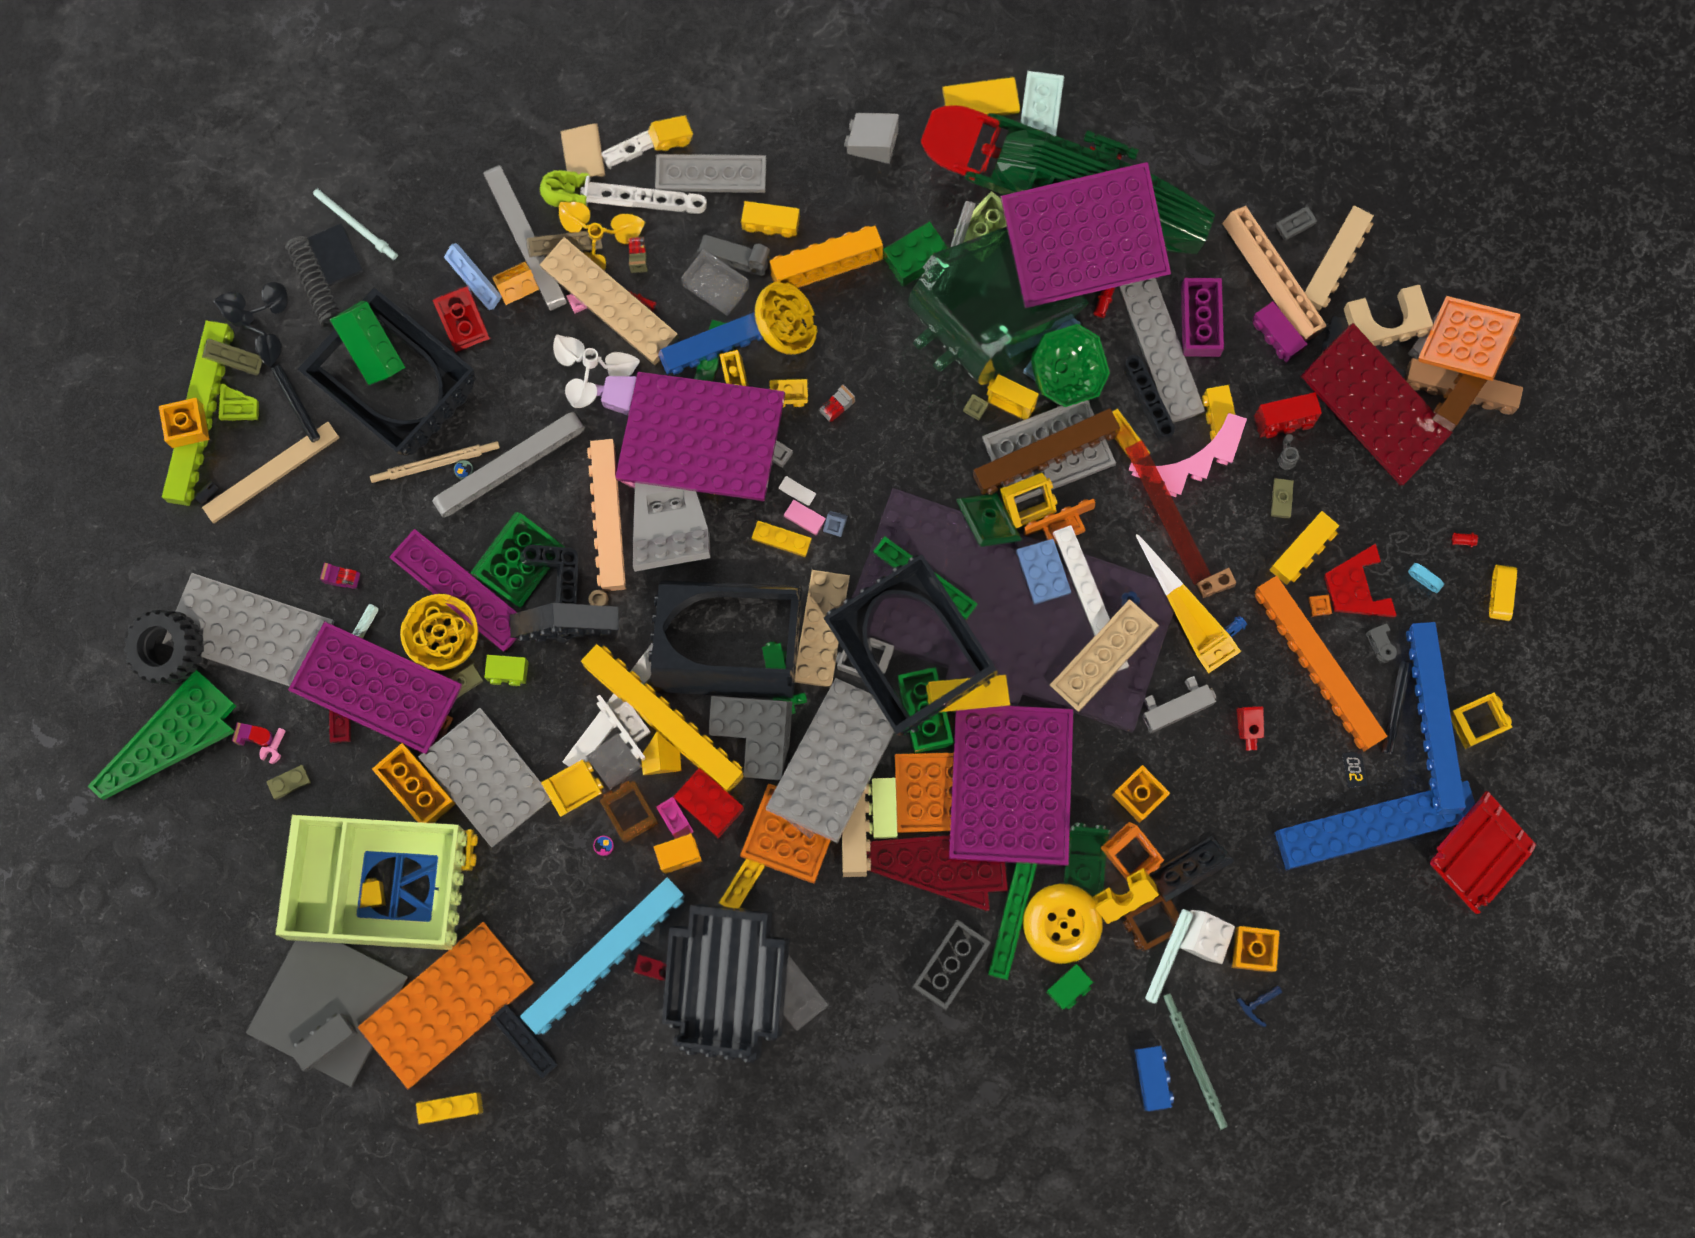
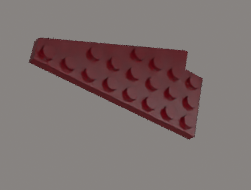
M950 835L870 841V851H866V859L870 858L871 870L867 871L984 911H989L988 892L1007 891L1005 862L949 859Z

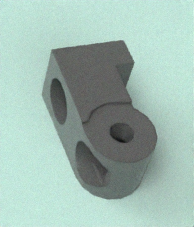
M1387 623L1365 633L1377 659L1383 663L1391 661L1397 655L1396 648L1390 643L1386 634L1390 631Z

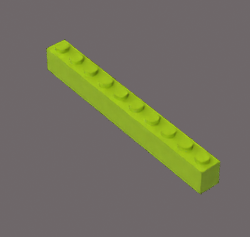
M206 321L186 400L197 398L203 404L207 429L210 430L212 427V414L217 407L216 397L220 393L221 377L225 374V366L202 358L208 338L230 345L234 338V332L228 324ZM208 440L174 448L162 498L165 501L190 506L195 496L194 487L195 483L199 480V466L203 463V450L207 446Z

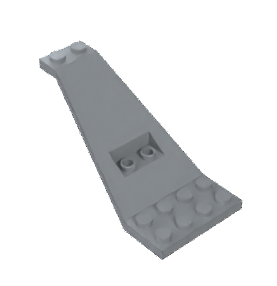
M635 483L634 572L710 558V534L696 491Z

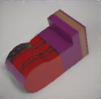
M324 563L320 580L325 584L356 589L360 573L355 570Z
M237 722L232 741L244 746L245 741L257 743L262 747H268L271 745L274 736L265 728Z

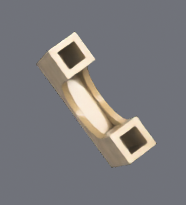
M1420 285L1401 289L1397 295L1404 318L1403 324L1396 328H1384L1378 325L1371 316L1366 298L1348 302L1343 309L1348 325L1354 323L1374 346L1380 344L1387 346L1396 340L1403 342L1416 335L1423 337L1429 334L1433 327Z

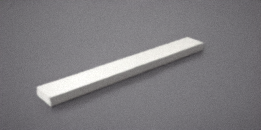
M653 644L648 647L631 670L641 678L640 680L643 685L651 677L649 651H652ZM613 694L606 704L613 711L624 702ZM607 711L599 712L562 761L564 764L570 767L582 759L588 761L613 729V726L608 721L610 716Z

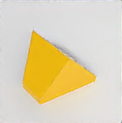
M656 732L642 753L646 758L642 761L643 775L682 771L680 751L661 734Z

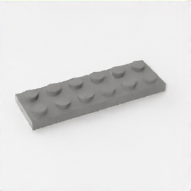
M656 154L655 190L672 192H765L766 155Z

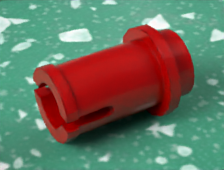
M1473 532L1471 534L1453 533L1452 545L1477 546V534Z

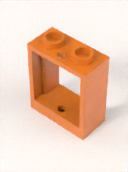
M1128 822L1101 847L1102 851L1126 881L1128 876L1142 868L1150 874L1157 870L1164 861L1139 827L1131 822ZM1135 837L1150 856L1130 874L1115 855Z

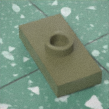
M1276 478L1273 480L1272 517L1290 519L1293 480Z
M473 664L450 678L463 685L457 698L483 682Z

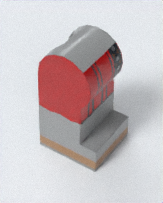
M842 385L838 392L822 405L819 411L831 422L855 403V396Z

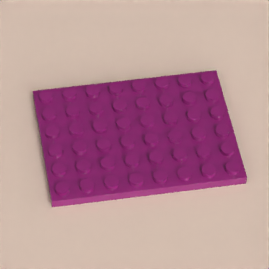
M1148 162L1000 196L1024 308L1171 274Z
M638 372L616 472V480L765 501L785 391Z
M1000 706L956 711L949 859L1068 866L1073 709Z

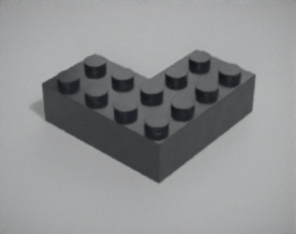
M551 603L510 615L511 638H518L521 642L530 641V639H535V642H546L547 639H557V637H565L568 634H573V637L576 638L584 637V635H589V638H600V635H611L612 631L619 630L618 607Z

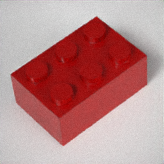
M1314 392L1261 404L1254 415L1259 436L1272 438L1277 433L1284 432V434L1294 432L1295 429L1302 428V430L1312 428L1322 412L1317 395Z
M700 768L673 796L684 809L717 838L744 811V807Z

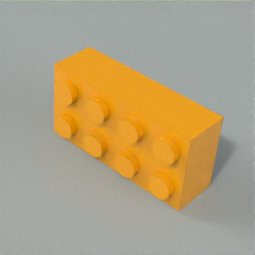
M403 743L372 768L418 823H435L456 805L449 794Z

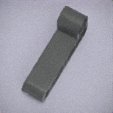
M708 235L703 236L697 252L704 259L757 275H765L771 258L770 249L764 245L755 244L752 249Z

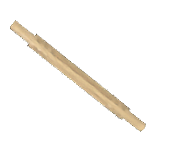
M496 441L481 446L478 444L390 468L386 472L371 475L370 480L372 483L389 478L393 480L481 456L482 453L499 449V442Z

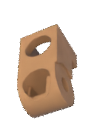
M1230 568L1197 583L1203 598L1230 589L1236 585Z

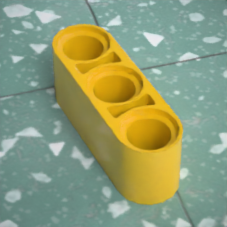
M1495 566L1492 578L1489 618L1505 621L1511 620L1517 579L1516 567Z

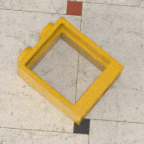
M999 374L996 379H991L986 394L989 396L988 403L1023 420L1030 418L1039 396L1038 393Z
M1043 473L1000 489L1005 508L1016 528L1057 512L1055 507L1057 499L1051 492L1053 484L1050 478H1046ZM1041 486L1045 502L1018 512L1014 497Z
M1495 692L1450 712L1452 724L1465 749L1512 728L1511 718L1507 713L1505 714L1502 708L1503 703L1500 697L1496 696ZM1487 702L1500 728L1475 739L1463 712Z

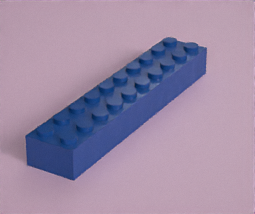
M1468 781L1462 782L1466 808L1460 814L1437 815V809H1434L1432 802L1433 797H1435L1434 790H1429L1280 829L1275 832L1285 869L1290 870L1457 826L1475 805Z

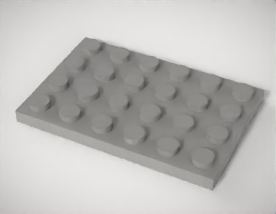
M1088 400L1068 407L1060 406L984 435L982 440L991 461H994L1094 416V412ZM1105 439L1094 448L1088 447L1083 449L1084 451L1077 456L1072 454L1059 464H1056V462L1050 464V467L1046 470L1032 472L1030 477L1043 473L1046 478H1050L1053 484L1051 490L1115 466L1116 462ZM1021 477V478L1015 480V483H1017V482H1019V481H1022V480H1024V479H1022V477ZM1040 486L1015 496V503L1017 504L1043 494L1042 488Z
M481 708L432 745L427 754L422 753L419 756V759L491 848L551 801L540 780Z

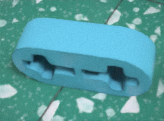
M1414 563L1408 571L1410 576L1432 592L1438 593L1444 586L1440 578L1418 563Z

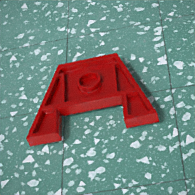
M1376 544L1324 575L1334 612L1396 617L1392 598L1372 601L1364 573V566L1381 562Z

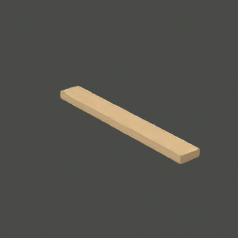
M326 422L316 429L320 435V440L312 443L308 436L304 437L204 505L202 508L210 520L216 523L339 439L340 437L330 423Z

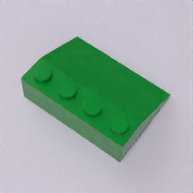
M515 512L470 574L521 608L550 568L524 565L520 560V553L528 545L564 546L523 514ZM526 552V556L529 559H534L532 552ZM545 553V558L549 561H552L553 556L549 553Z

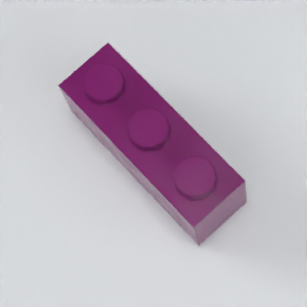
M1271 302L1255 313L1252 319L1254 327L1263 333L1266 342L1275 348L1276 354L1280 359H1284L1287 363L1305 350L1308 344L1274 302Z

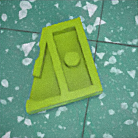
M221 384L219 419L221 421L258 420V400L246 396L240 391L233 390L225 384Z

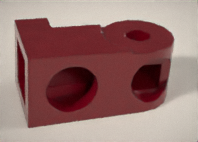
M639 955L634 973L665 981L667 964Z

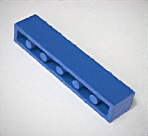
M755 312L662 348L658 356L666 373L670 374L673 372V375L682 372L683 368L690 366V368L696 367L701 364L700 361L707 359V361H711L717 358V354L734 351V348L737 346L741 348L751 344L750 341L755 339L761 341L763 337L758 330Z

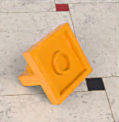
M526 262L492 277L505 305L539 290Z

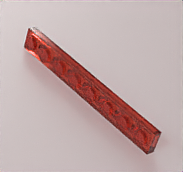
M1143 440L1125 448L1194 585L1210 577L1211 574Z

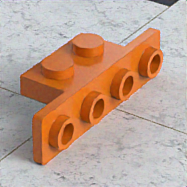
M1085 499L1079 502L1077 506L1072 508L1068 506L1055 515L1053 513L1046 515L1038 522H1029L1024 527L1025 537L1043 530L1047 540L1054 539L1055 544H1057L1053 535L1054 531L1072 525L1075 535L1084 533L1085 527L1079 515L1094 509L1095 500Z

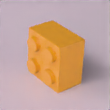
M197 398L159 406L164 439L171 448L209 440L204 406Z
M1142 765L1112 796L1140 823L1170 792Z
M1236 927L1232 968L1275 972L1277 970L1279 931Z

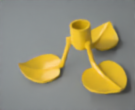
M560 202L559 218L563 227L568 232H580L582 227L588 229V235L592 239V253H582L603 271L606 269L605 258L600 254L595 255L596 241L603 237V233H615V238L618 242L629 244V238L639 237L645 224L637 216L620 214L611 221V226L614 230L602 228L598 223L585 225L590 220V211L584 204L579 202Z

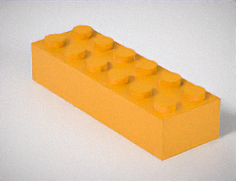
M866 226L860 231L848 232L842 237L830 238L824 243H815L806 249H797L788 255L774 257L770 260L771 275L774 282H788L799 288L883 260V244L876 226Z

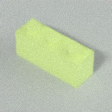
M873 778L872 784H869V796H873V803H869V815H873V823H870V835H874V839H897L896 778Z

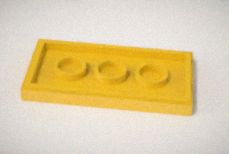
M1014 77L943 87L945 106H965L987 115L995 113L1002 116L1020 113Z

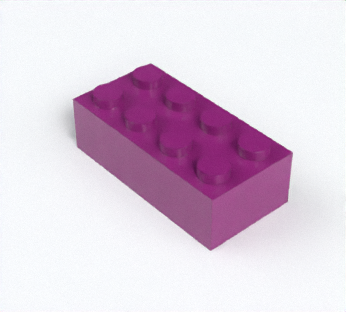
M1184 278L1181 285L1183 355L1220 357L1224 350L1222 278Z

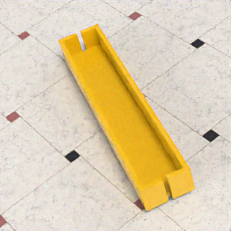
M596 644L581 660L585 669L623 702L631 705L645 722L661 734L696 767L702 769L727 793H730L744 777L742 767L734 760L731 763L728 760L727 753L720 747L718 749L714 748L713 741L705 734L702 737L699 734V729L693 723L689 722L687 724L684 721V716L677 709L672 711L669 702L662 696L660 698L656 697L655 690L647 683L643 685L640 680L641 678L635 672L631 671L629 673L627 671L628 668L619 658L614 660V656L604 645L600 647Z

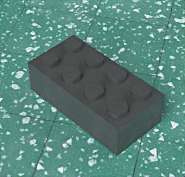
M957 920L912 988L946 1010L991 942Z

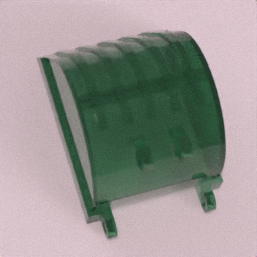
M1007 226L932 254L923 266L924 274L918 280L908 298V306L919 317L918 319L928 327L913 342L916 348L920 350L934 338L939 339L947 351L933 364L936 370L940 372L956 360L959 364H962L968 371V374L980 385L990 383L991 379H996L998 374L1003 376L1037 348L1043 334L1055 331L1064 322L1073 319L1089 304L1082 295L1024 308Z

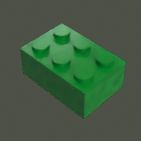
M928 222L884 248L883 259L903 287L944 263L949 249L931 222Z

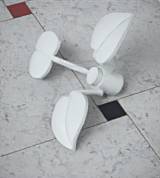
M556 335L554 339V355L560 364L571 366L575 361L580 362L583 359V365L586 367L584 381L573 379L567 383L565 388L566 397L572 407L575 408L586 407L595 400L597 387L594 383L587 381L589 370L595 368L598 362L603 368L608 369L609 376H631L639 364L638 358L621 352L607 355L604 363L601 357H598V352L595 349L588 348L585 350L583 343L575 338Z

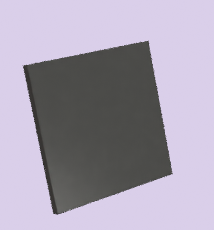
M295 940L246 1034L293 1057L290 1051L294 1048L293 1045L302 1038L304 1040L308 1038L314 1028L324 1026L327 1023L326 1020L333 1014H344L358 1034L313 1068L352 1087L373 1048L371 1043L358 1029V1026L398 994L406 985L409 977L342 943Z

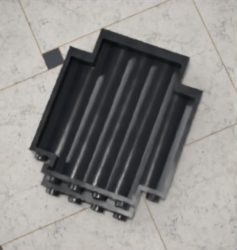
M694 904L690 906L689 927L675 925L669 928L662 1024H669V1028H680L681 1026L680 1034L675 1036L673 1040V1045L679 1046V1050L686 1051L685 1053L689 1055L705 1053L704 1056L706 1057L720 1055L724 1056V1059L727 1060L743 1058L744 1062H755V1060L761 1057L762 1036L765 1040L775 1041L776 1038L782 1036L790 939L770 936L772 912Z

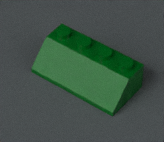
M360 301L329 319L368 385L386 379L405 368L366 301Z

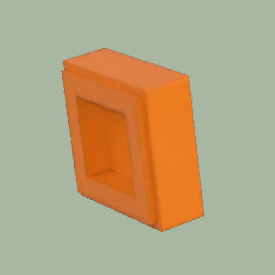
M1329 595L1309 597L1312 617L1332 614Z

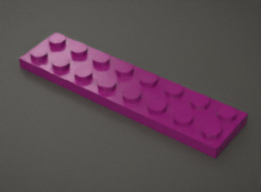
M416 529L390 555L389 558L431 593L451 595L465 602L477 619L478 631L504 653L517 639L511 638L510 615L517 612ZM445 603L472 625L470 619L452 604Z

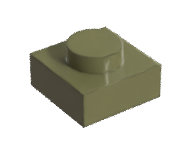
M972 394L963 412L980 420L989 403Z

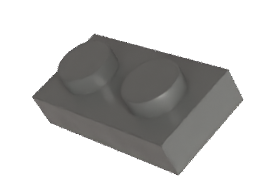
M1307 206L1277 222L1275 227L1285 241L1315 225L1317 220Z

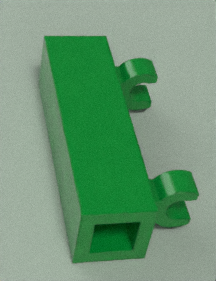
M769 642L765 644L766 646L762 647L766 668L786 669L787 651H782L781 643ZM805 693L795 695L794 699L773 698V700L792 701V714L796 713L794 705L807 703Z

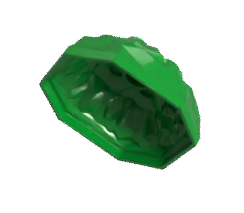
M1079 324L1043 334L1037 348L1032 353V370L1041 394L1062 407H1068L1098 397L1110 374L1100 337Z

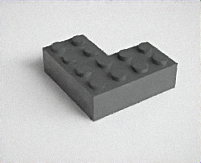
M711 696L709 735L746 738L744 777L781 780L789 761L793 702Z

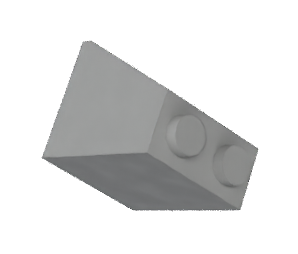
M856 113L855 119H851L849 126L851 134L850 136L847 135L845 140L847 154L890 164L898 134L899 114Z

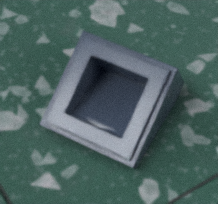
M829 511L823 532L841 537L848 516Z

